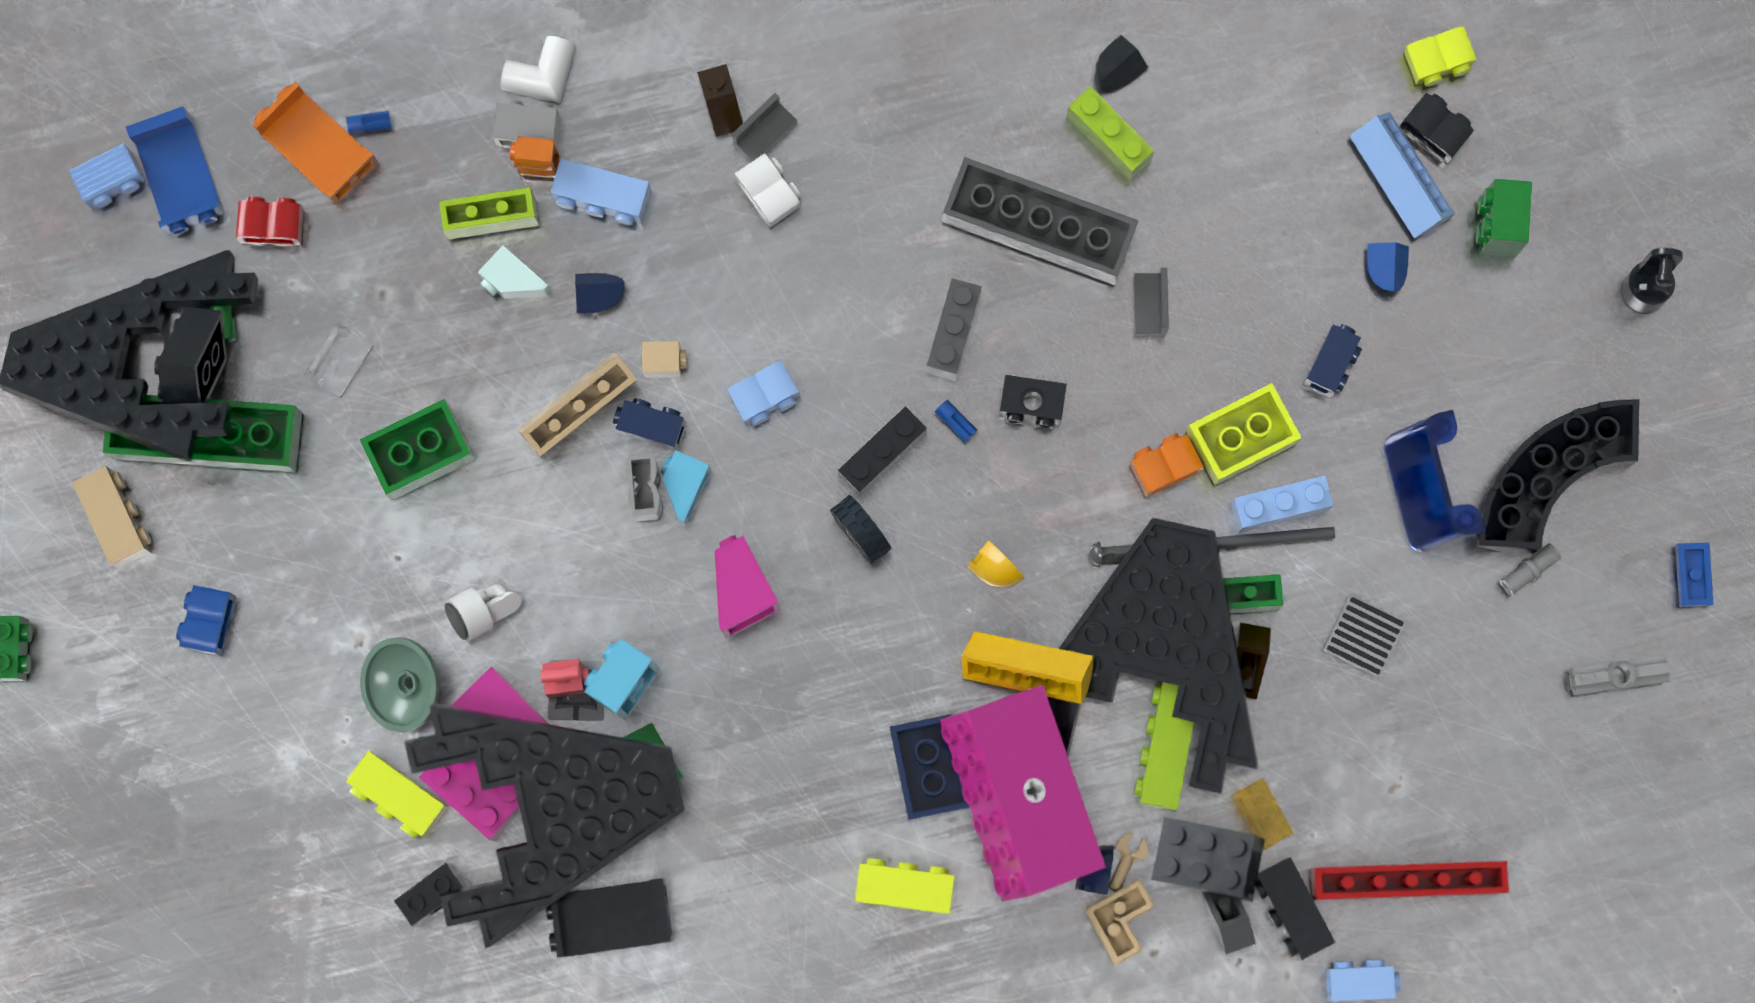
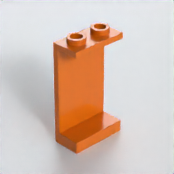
M294 82L291 86L287 85L280 90L276 97L277 100L269 108H263L256 115L255 122L252 125L263 138L330 201L337 205L378 161L365 146L362 147L302 90L298 83Z

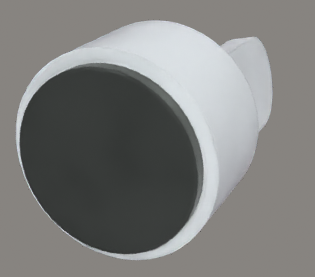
M500 583L480 590H474L470 587L447 599L445 612L457 635L463 640L470 641L491 630L493 623L517 611L522 599L517 592L508 591Z

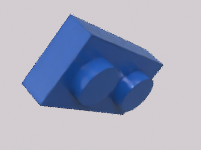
M1710 543L1676 544L1679 607L1714 605Z

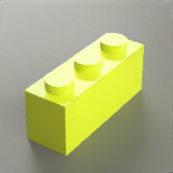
M367 751L346 780L352 786L350 792L364 802L368 798L378 805L375 808L378 813L388 820H391L393 816L403 823L400 828L415 839L418 835L427 838L449 808V806L371 751Z
M867 858L866 864L860 863L855 902L950 914L954 875H948V868L930 866L929 872L917 871V864L898 862V868L886 867V860Z

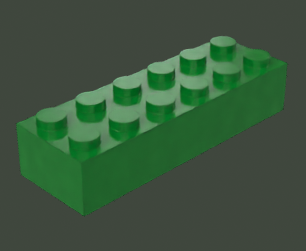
M147 394L145 405L162 404V400L158 398V395ZM209 399L207 403L228 402L232 408L227 436L197 437L192 462L183 461L106 430L102 453L111 459L296 472L302 411L295 405Z

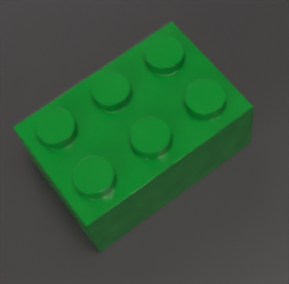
M445 399L360 439L385 495L391 500L476 460L450 405Z

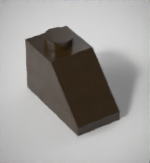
M727 64L697 72L716 139L732 135L743 124Z
M1240 622L1236 636V645L1245 694L1248 698L1257 699L1270 651L1271 628Z

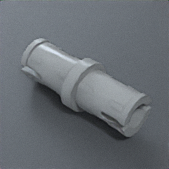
M1548 543L1530 559H1523L1517 569L1505 578H1502L1500 580L1501 586L1510 596L1515 595L1517 591L1530 581H1537L1541 578L1543 571L1561 559L1559 551L1552 544Z

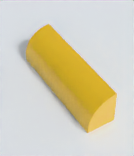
M977 631L973 632L961 656L963 679L1018 691H1025L1043 685L1047 697L1079 704L1084 702L1093 669V656Z

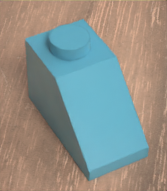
M675 450L672 457H666L661 473L664 474L662 479L680 524L686 526L711 472L710 465Z

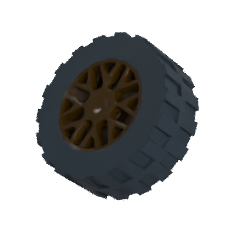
M848 495L830 509L832 516L869 563L873 564L892 549L875 522L851 495Z

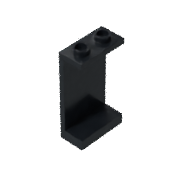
M664 878L568 892L545 908L547 920L553 921L554 933H549L551 952H556L557 958L673 942L666 880Z

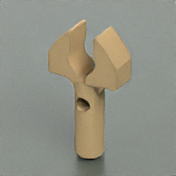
M1133 833L1120 838L1115 846V849L1119 850L1121 855L1120 862L1109 884V888L1115 892L1122 889L1133 862L1137 860L1144 862L1148 854L1146 841L1142 838L1139 849L1129 855L1127 845Z

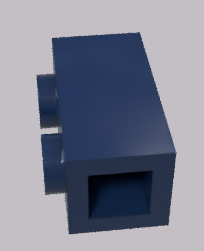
M1333 324L1305 379L1304 386L1330 398L1336 390L1342 392L1349 378V375L1344 374L1349 363L1355 365L1362 351V348L1357 346L1361 337L1355 335L1356 331L1343 324H1339V326Z
M634 398L633 402L624 400L623 407H617L613 424L616 425L615 430L619 435L671 451L678 450L686 425L685 419L680 417L681 412L668 407H663L662 411L650 408V402Z

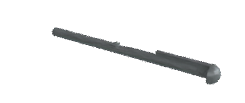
M1334 527L1222 536L1217 537L1219 549L1235 550L1239 547L1335 539ZM1096 542L1089 549V557L1094 564L1100 566L1102 564L1120 563L1132 545L1101 547V543Z

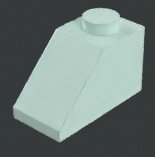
M503 245L478 271L483 279L480 283L481 286L492 296L498 293L504 299L544 297L552 292L540 277Z

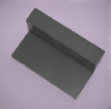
M774 93L731 135L733 145L753 162L764 153L767 154L798 124V120L780 104L779 96Z
M1161 267L1159 273H1134L1135 336H1166L1168 332L1167 267Z

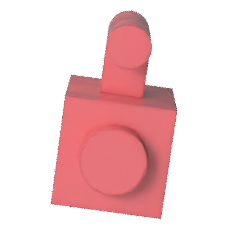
M580 659L542 664V671L540 672L541 681L544 683L545 695L549 699L586 694L584 692L586 690L584 683L590 673L588 666L583 667Z

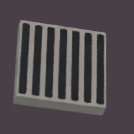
M1350 594L1322 651L1379 679L1407 621Z

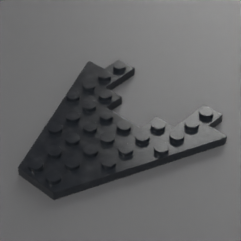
M1152 518L1059 649L1093 656L1092 676L1086 697L1113 703L1120 672L1178 685L1172 717L1203 724L1189 787L1222 794L1228 763L1258 769L1259 764L1216 532ZM1047 697L1067 756L1069 757L1081 704Z
M440 704L430 705L436 734L405 740L404 743L411 774L475 760L482 791L514 784L527 842L496 849L502 880L440 894L447 927L479 920L485 948L494 945L685 810L671 746Z

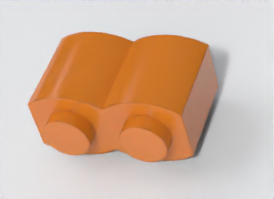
M517 136L516 142H511L510 160L514 161V168H518L520 175L555 178L561 158L560 149L557 147L555 139Z
M1175 433L1163 439L1161 447L1152 450L1148 446L1133 454L1135 459L1131 460L1130 467L1146 498L1203 470L1204 466L1187 434L1179 437L1178 433Z

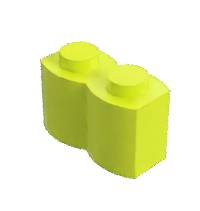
M1464 26L1407 45L1404 49V54L1416 85L1424 83L1426 87L1441 82L1444 75L1453 73L1454 77L1470 72L1472 70L1471 66L1477 60Z

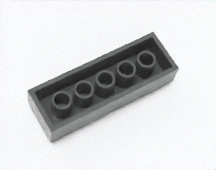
M964 157L943 211L942 222L1113 285L1116 284L1139 221Z

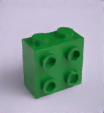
M0 616V681H26L27 673L31 671V657L27 655L28 642L32 640V625L28 623L29 619L25 617Z

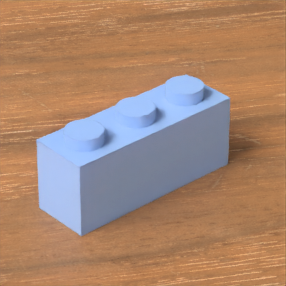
M560 158L550 194L553 200L557 201L556 205L562 208L573 210L574 206L586 209L585 212L592 216L603 217L606 214L614 216L615 221L632 225L633 222L642 223L651 187L648 181Z
M1326 476L1236 497L1230 503L1238 533L1327 512L1333 507Z

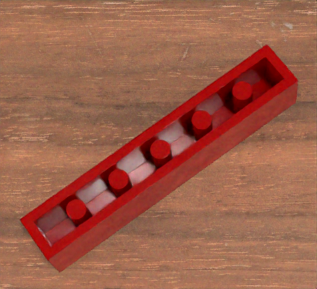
M1507 861L1318 867L1310 869L1311 895L1314 901L1509 893Z

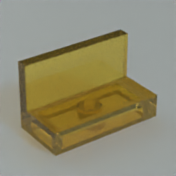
M1263 778L1230 795L1250 834L1265 839L1263 851L1294 834Z

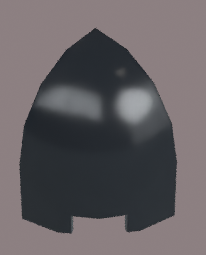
M1120 35L1099 55L1096 63V74L1107 87L1117 88L1125 86L1136 79L1148 68V65L1139 50L1125 37Z

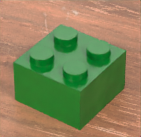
M1494 179L1490 186L1485 188L1483 196H1479L1477 212L1482 214V224L1477 226L1476 244H1480V254L1517 257L1528 244L1532 182Z

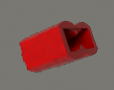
M251 196L247 197V201L238 202L236 238L240 243L301 245L303 208L300 204L296 203L295 199L278 198L277 202L269 203L265 202L266 199L262 197Z

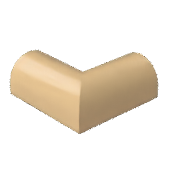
M1140 879L1084 909L1115 966L1143 951L1128 922L1154 908L1155 905Z

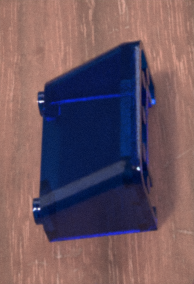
M1453 409L1436 413L1392 433L1384 444V453L1408 542L1415 551L1421 553L1472 542L1486 531L1482 515L1475 506L1470 504L1452 505L1437 446L1451 442L1457 434V422Z

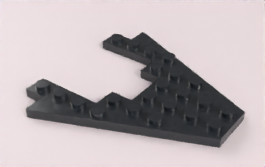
M225 250L160 276L144 279L139 284L10 333L0 373V387L3 391L183 461L192 462L197 437L227 436L232 408L228 402L145 405L149 387L146 380H121L131 335L160 334L166 308L254 305L259 279L255 272L231 273L234 256L231 250Z

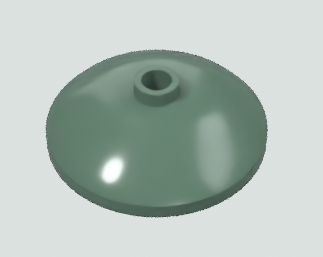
M396 637L379 642L368 653L361 670L360 688L364 704L377 723L391 731L405 732L421 727L430 719V705L437 704L439 700L440 680L436 665L423 646L409 638Z

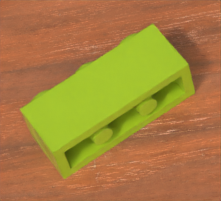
M1091 86L1068 106L1067 117L1129 181L1152 161L1154 150Z
M531 187L439 201L442 228L448 240L539 226L535 195Z

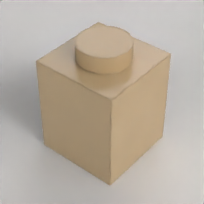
M679 341L642 342V373L644 378L682 377L681 368H687V350H681Z

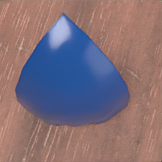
M1397 242L1368 243L1367 266L1368 273L1373 282L1384 290L1399 291L1407 277L1409 246Z

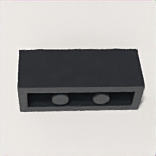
M905 406L838 469L839 477L861 498L927 435V428Z
M1291 857L1285 858L1258 872L1255 891L1260 900L1266 898L1271 908L1267 912L1274 927L1276 929L1281 927L1286 936V939L1282 940L1290 957L1296 956L1298 960H1304L1336 943Z

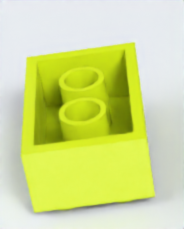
M1273 383L1190 424L1186 430L1214 485L1298 444L1302 438Z

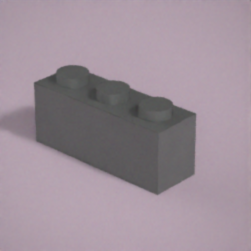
M954 278L951 279L928 359L926 373L953 381L957 380L981 296L982 286Z

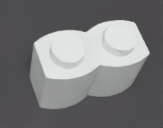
M764 153L736 172L735 180L753 203L760 216L771 228L800 208V201L798 199L802 196L793 182L787 184L782 178L781 174L784 171L776 158L769 159Z

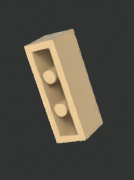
M104 466L72 482L110 566L120 569L151 553L148 546L151 543V538L145 527H139L135 518L139 515L138 510L132 499H126L122 490L126 488V485L118 471L114 472L107 466Z

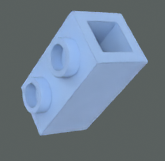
M1385 960L1365 961L1366 967L1353 968V961L1333 962L1334 969H1325L1328 1001L1396 998V992L1400 991L1399 972H1394V966H1385Z

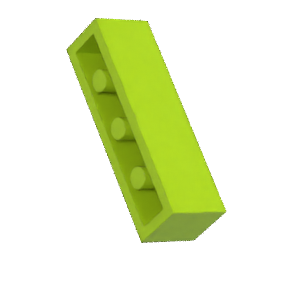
M1161 682L1160 686L1154 685L1151 703L1157 705L1155 715L1148 717L1145 734L1151 735L1149 747L1143 746L1140 765L1145 766L1143 778L1137 777L1134 796L1139 797V805L1175 812L1178 810L1194 722L1172 717L1179 686Z

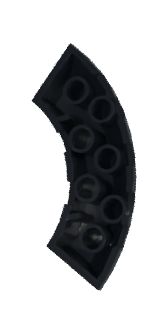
M1640 399L1599 402L1598 404L1575 409L1544 425L1526 439L1505 463L1490 489L1480 521L1478 547L1507 553L1535 554L1542 549L1544 529L1553 505L1572 483L1596 471L1615 467H1630L1638 462Z

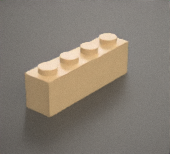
M612 352L516 430L534 453L540 457L635 382L637 378L620 356Z

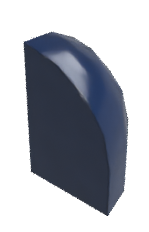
M606 273L575 274L577 313H596L608 310L614 306L623 294L624 280L616 275Z
M1114 845L1099 846L1106 868L1077 878L1075 890L1103 895L1108 894Z

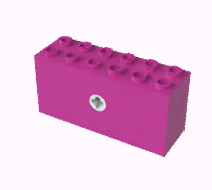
M1043 685L940 720L943 739L949 745L952 754V766L960 777L963 786V798L971 809L973 827L980 836L984 847L983 856L987 864L990 865L994 876V888L1001 897L1002 902L1033 896L1106 868Z

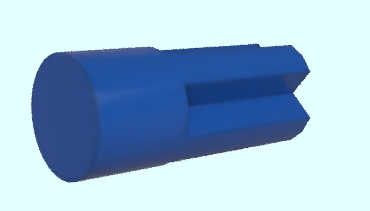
M389 110L346 117L349 135L392 128Z
M948 399L935 411L965 443L978 431Z

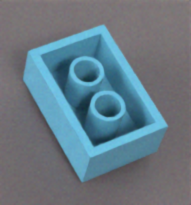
M620 638L617 644L611 642L602 656L605 662L599 670L594 668L585 680L584 684L588 687L584 692L596 702L626 720L660 668L650 657Z

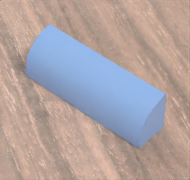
M1390 112L1375 116L1350 135L1351 140L1414 239L1431 231L1455 215Z

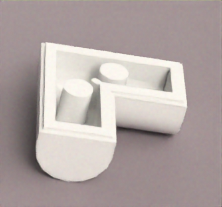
M547 36L538 66L507 59L502 71L501 89L561 104L576 49L575 44L560 37Z

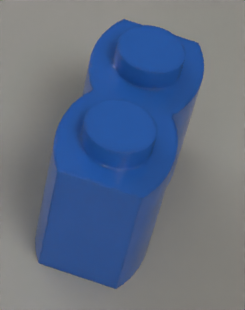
M194 585L192 591L187 592L184 599V610H187L184 622H180L177 628L176 639L179 641V646L187 650L221 656L226 641L228 624L233 612L235 595L226 591Z

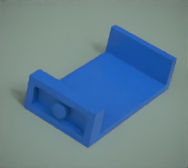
M184 106L126 126L129 138L136 145L161 219L158 222L159 227L167 235L170 233L171 235L185 233L189 230L188 227L198 223L200 225H207L215 222L218 216L224 215L190 113Z

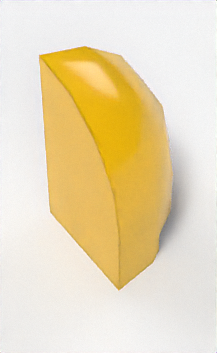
M989 540L978 551L979 554L967 565V568L980 580L994 587L1005 588L1014 586L1024 579L1018 568Z

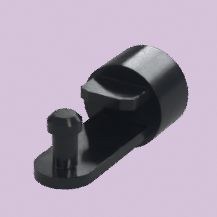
M1656 248L1651 250L1645 259L1637 264L1624 279L1622 295L1625 302L1632 309L1642 313H1650L1660 309L1674 292L1675 278L1672 271L1682 261L1683 252L1674 248Z

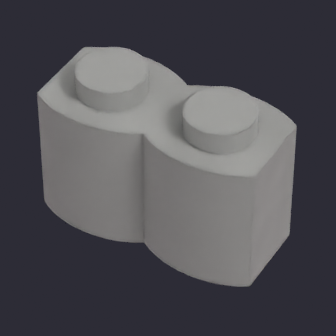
M651 452L629 454L626 461V474L631 484L628 494L630 510L637 521L657 520L662 513V499L657 490L660 480L658 464Z

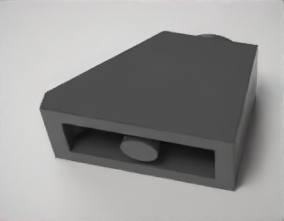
M1201 892L1213 927L1226 955L1256 944L1250 918L1240 899Z

